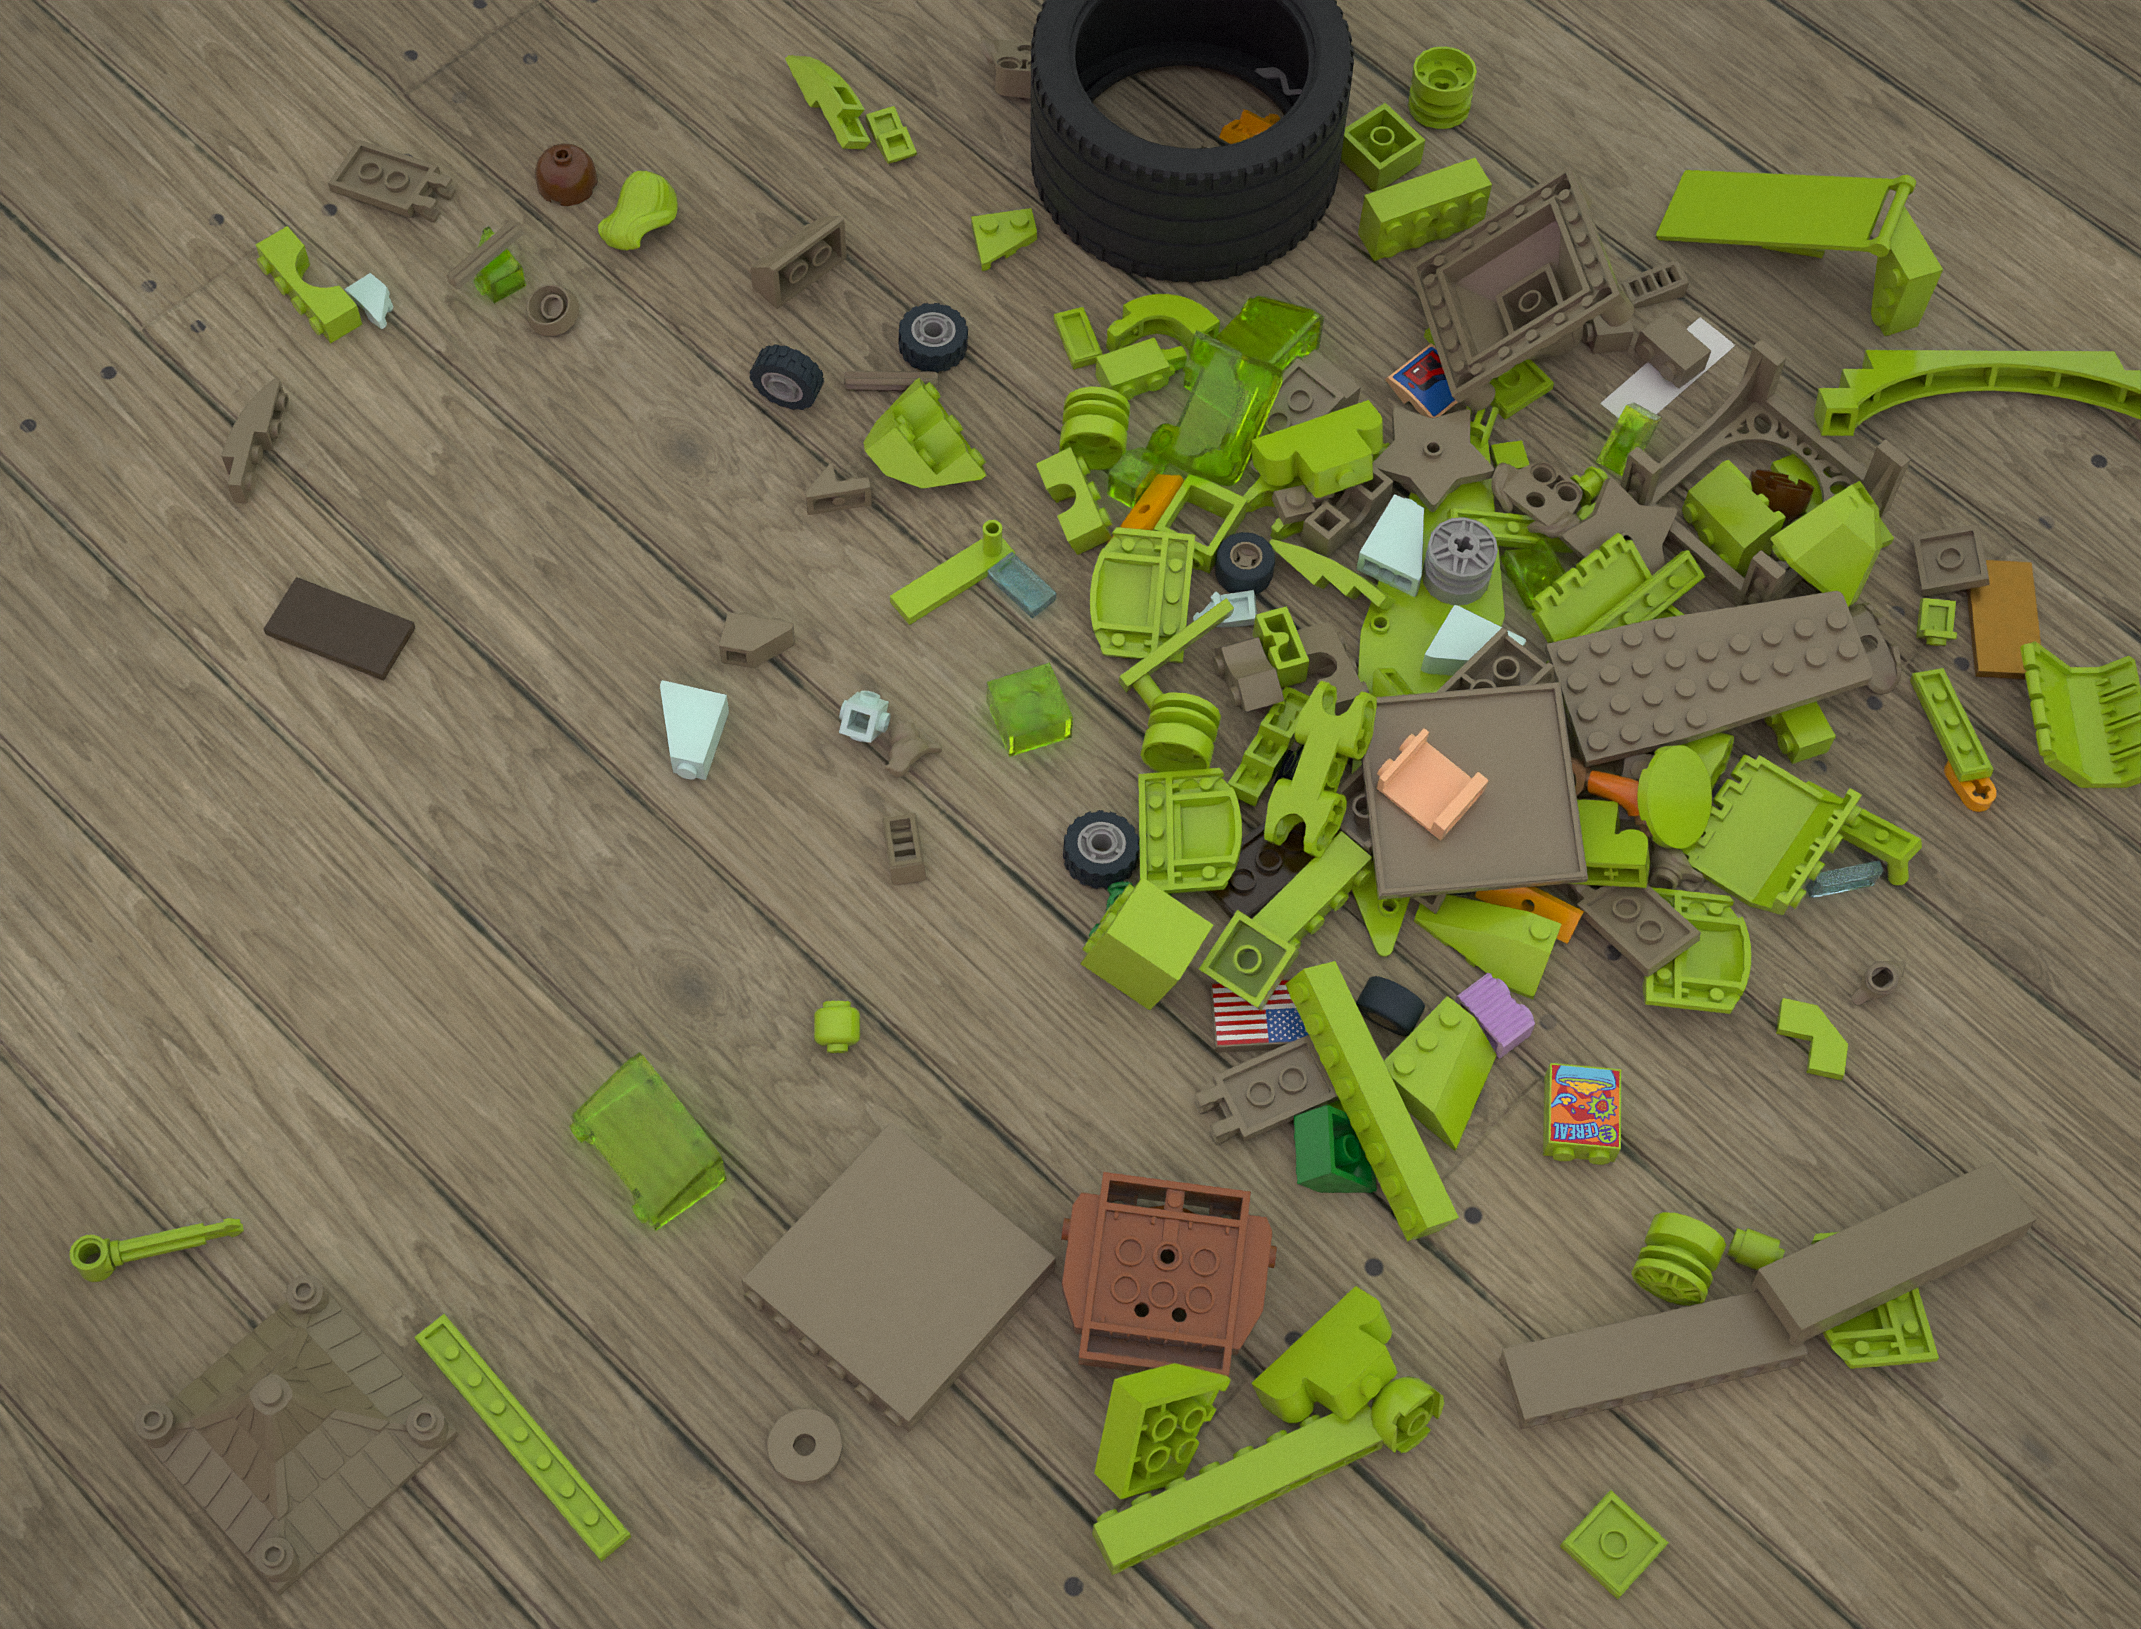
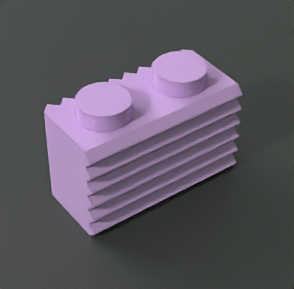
M1487 973L1456 996L1455 1002L1476 1019L1499 1059L1527 1039L1533 1031L1535 1022L1531 1011L1525 1005L1517 1004L1515 999L1511 998L1507 985L1501 979L1493 978L1491 973Z

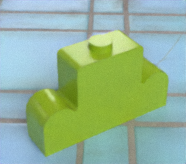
M1367 400L1251 440L1253 466L1262 478L1273 486L1287 485L1298 476L1315 498H1321L1373 479V454L1380 452L1383 448L1382 416L1372 403Z
M1577 800L1588 880L1587 882L1570 884L1647 888L1650 868L1647 836L1635 829L1620 832L1619 806L1617 802Z
M1357 1286L1348 1292L1251 1383L1262 1406L1287 1423H1298L1309 1417L1313 1412L1314 1402H1319L1344 1420L1351 1419L1398 1373L1386 1345H1384L1391 1338L1392 1328L1381 1303Z

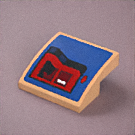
M1432 343L1385 379L1404 404L1410 401L1420 415L1429 418L1441 416L1458 403L1452 397L1436 346Z

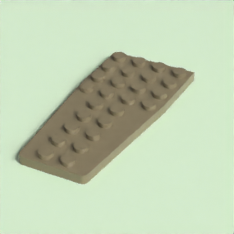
M1839 591L1642 621L1549 643L1545 647L1548 661L1554 666L1555 682H1560L1563 705L1585 767L1656 751L1664 746L1682 745L1868 685L1873 676L1872 667L1843 594Z

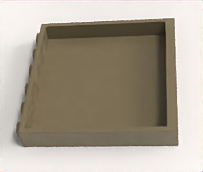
M889 1123L742 1279L745 1292L743 1297L756 1310L759 1311L761 1308H764L772 1315V1323L785 1334L791 1331L800 1339L798 1344L807 1354L812 1357L818 1354L827 1362L826 1368L834 1377L840 1381L846 1378L855 1386L854 1392L861 1400L869 1405L872 1402L878 1405L883 1410L881 1414L888 1423L897 1429L902 1426L910 1432L1053 1273L1056 1257L892 1123Z

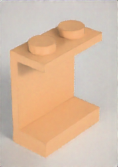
M1423 728L1417 736L1411 734L1407 737L1399 748L1402 753L1395 761L1389 758L1382 765L1377 773L1379 781L1376 789L1441 841L1485 792L1489 780L1479 772L1473 778L1467 775L1426 742L1429 732Z

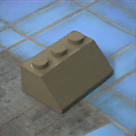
M841 216L820 217L812 224L805 225L798 234L788 241H783L776 250L765 258L758 259L750 268L752 287L778 309L847 258L844 218Z

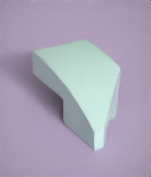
M369 273L345 288V292L356 305L365 311L372 323L383 329L387 325L385 316L387 312L392 311L394 306L389 298L388 288L374 275Z
M1254 590L1223 594L1221 596L1215 592L1210 597L1211 602L1201 613L1197 612L1193 616V620H1197L1227 598L1234 607L1233 614L1216 627L1254 625L1255 615L1257 614Z

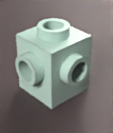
M871 691L857 692L842 704L839 719L842 720L839 733L850 736L856 741L871 743L882 732L885 733L891 717V714L887 713L889 702L880 699V695Z

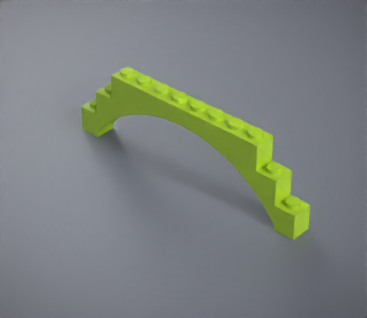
M1865 350L1862 369H1842L1839 388L1818 389L1814 418L1821 436H1854L1855 428L1863 421L1878 412L1910 400L1955 392L2009 391L2072 399L2101 406L2141 420V370H2125L2115 351Z

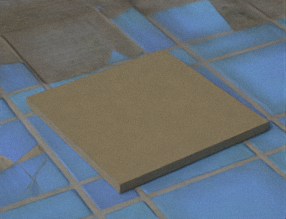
M1560 682L1376 697L1377 708L1373 736L1366 754L1361 758L1378 900L1587 882L1588 875ZM1423 728L1429 732L1426 742L1467 775L1473 778L1479 772L1489 780L1485 792L1441 841L1376 789L1379 781L1377 773L1382 765L1389 758L1395 761L1402 753L1399 748L1407 737L1411 734L1417 736Z

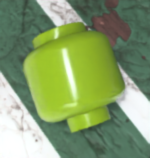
M849 1001L823 1002V1007L817 1009L814 1013V1040L821 1046H827V1053H847L848 1046L855 1045L860 1040V1013L856 1008L851 1007V1002Z

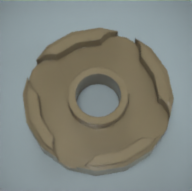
M810 1408L792 1410L780 1417L771 1428L767 1441L768 1457L772 1467L783 1479L799 1485L814 1484L825 1479L838 1466L843 1450L840 1430L833 1419L822 1411ZM802 1438L812 1439L816 1444L814 1451L805 1456L796 1453L794 1446L798 1440Z

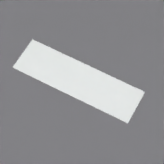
M1700 317L1687 330L1711 350L1704 371L1678 389L1670 381L1665 380L1661 373L1647 362L1600 404L1633 431L1637 432L1730 351L1735 344Z

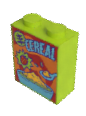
M1550 1063L1544 1076L1543 1156H1552L1557 1161L1585 1159L1596 1165L1615 1162L1621 1150V1069Z

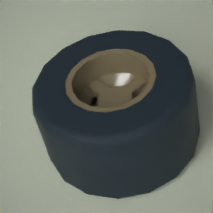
M1240 532L1230 535L1222 541L1217 550L1215 575L1219 584L1229 593L1254 590L1255 595L1261 593L1269 586L1273 578L1275 552L1271 544L1264 537L1257 534Z
M1379 976L1369 978L1356 1001L1361 1015L1366 1019L1401 1036H1409L1413 1032L1425 1009L1424 1002L1416 994L1394 981Z

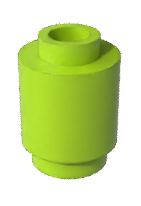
M1737 1228L1727 1255L1735 1258L1736 1263L1758 1271V1269L1782 1259L1785 1249L1779 1248L1781 1241L1779 1239L1746 1228L1745 1231Z

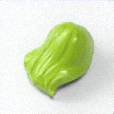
M650 171L633 172L621 188L618 203L613 213L598 224L600 237L608 246L625 251L638 249L641 238L647 232L658 227L667 226L675 219L678 201L674 188L666 179Z

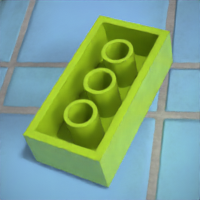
M1472 158L1364 195L1358 235L1374 261L1393 257L1397 253L1411 248H1419L1425 243L1437 239H1446L1452 234L1469 229L1484 220L1492 184L1477 159Z

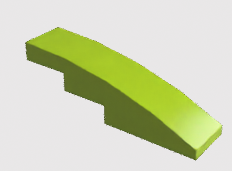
M1271 539L1269 542L1279 555L1313 585L1321 589H1325L1331 582L1345 596L1356 600L1363 593L1374 604L1387 611L1396 601L1370 580L1332 559L1306 548Z
M1286 686L1282 691L1284 701L1274 704L1261 722L1257 735L1243 755L1241 764L1227 783L1230 788L1233 787L1237 799L1254 807L1268 788L1280 768L1285 755L1295 742L1296 724L1302 708L1310 697L1289 686Z

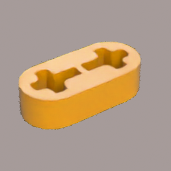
M1948 760L1944 766L1945 776L1964 805L1975 812H1983L1989 809L1997 795V790L1990 778L1959 782ZM1974 791L1978 794L1984 793L1986 795L1983 799L1981 796L1975 797L1973 795Z

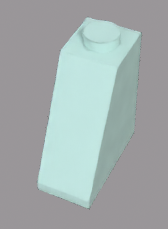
M1394 494L1359 552L1356 570L1415 597L1418 593L1422 576L1424 508L1417 505L1411 499L1402 498Z
M1454 605L1426 651L1421 671L1428 674L1453 676L1502 627L1460 606ZM1508 631L1510 637L1523 647L1525 646V638Z
M662 680L660 690L673 773H677L685 779L698 778L706 780L729 713L727 695Z

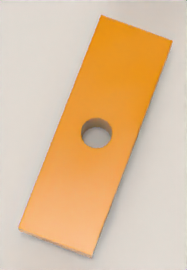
M1157 474L1120 527L1153 530L1183 484L1182 476Z
M1535 886L1477 891L1475 895L1476 898L1486 903L1529 911L1561 923L1562 925L1556 939L1566 944L1571 940L1584 911ZM1526 900H1531L1534 906L1529 905Z

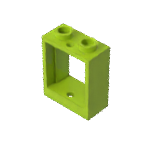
M1190 472L1153 531L1178 533L1169 528L1186 502L1225 519L1208 547L1197 541L1194 544L1192 568L1210 574L1216 564L1217 550L1222 541L1235 534L1245 518L1248 499Z

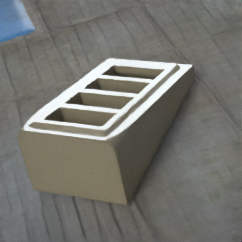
M1679 260L1619 281L1618 284L1622 286L1623 292L1634 304L1635 309L1685 297L1689 281ZM1658 282H1661L1663 287H1659ZM1645 285H1648L1650 292L1647 293ZM1632 288H1636L1639 294L1638 297L1634 296Z
M916 813L882 818L892 884L903 885L925 881L926 872ZM905 829L912 830L909 832L891 834V832Z

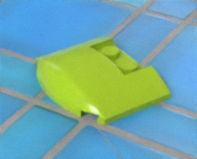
M1116 527L1112 532L1114 537L1105 548H1102L1098 556L1090 588L1091 622L1103 656L1142 660L1186 628L1195 544L1194 534ZM1184 651L1169 662L1183 664Z
M1220 768L1138 774L1140 879L1142 877L1167 894L1225 889L1239 860L1243 828L1236 793L1233 787L1230 788L1222 778L1225 776Z
M1651 887L1699 930L1701 934L1700 941L1648 978L1644 975L1642 987L1645 1005L1730 1014L1745 991L1750 975L1752 955L1749 933L1743 916L1738 918L1730 908V906H1733L1734 901L1727 895Z
M1838 1232L1815 1234L1811 1244ZM1918 1288L1823 1332L1831 1348L1845 1361L1844 1363L1850 1369L1937 1362L1939 1359Z

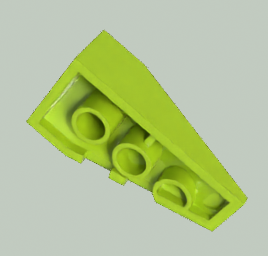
M1448 894L1436 914L1420 903L1414 918V922L1442 944L1453 947L1466 957L1465 961L1471 966H1477L1485 973H1491L1493 978L1501 979L1507 985L1509 991L1532 1000L1562 925L1529 911Z

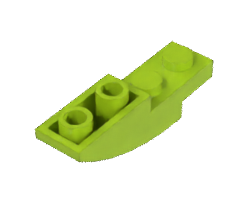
M788 55L785 60L806 102L810 107L822 109L842 149L864 150L871 143L858 118L865 109L850 86L839 74L823 62L808 56Z

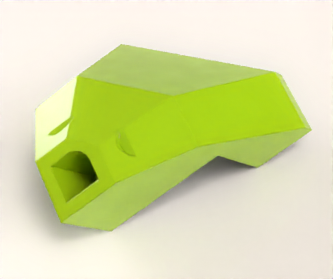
M920 377L876 421L863 442L865 452L886 476L922 489L982 480L987 476L983 466L986 463L985 459L975 447L972 449L961 434V431L964 430L962 425L953 415H948L938 400L941 398V395L931 382L925 385Z
M1858 481L1770 538L1774 544L1772 549L1781 561H1786L1792 569L1822 593L1841 592L1849 607L1857 602L1882 549L1879 507L1863 484Z

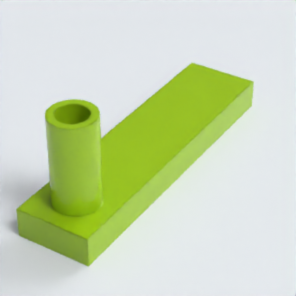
M997 520L986 521L983 525V538L890 595V603L909 625L1015 560L1014 550L1002 538L1001 523Z
M1227 598L1222 600L1120 675L1118 683L1126 693L1134 688L1151 710L1153 700L1163 693L1150 675L1229 618L1234 611L1232 604Z
M1810 781L1806 782L1823 794L1839 797ZM1861 808L1862 810L1852 826L1845 823L1839 834L1844 836L1843 839L1886 861L1888 881L1891 884H1905L1909 879L1908 862L1922 848L1921 838Z

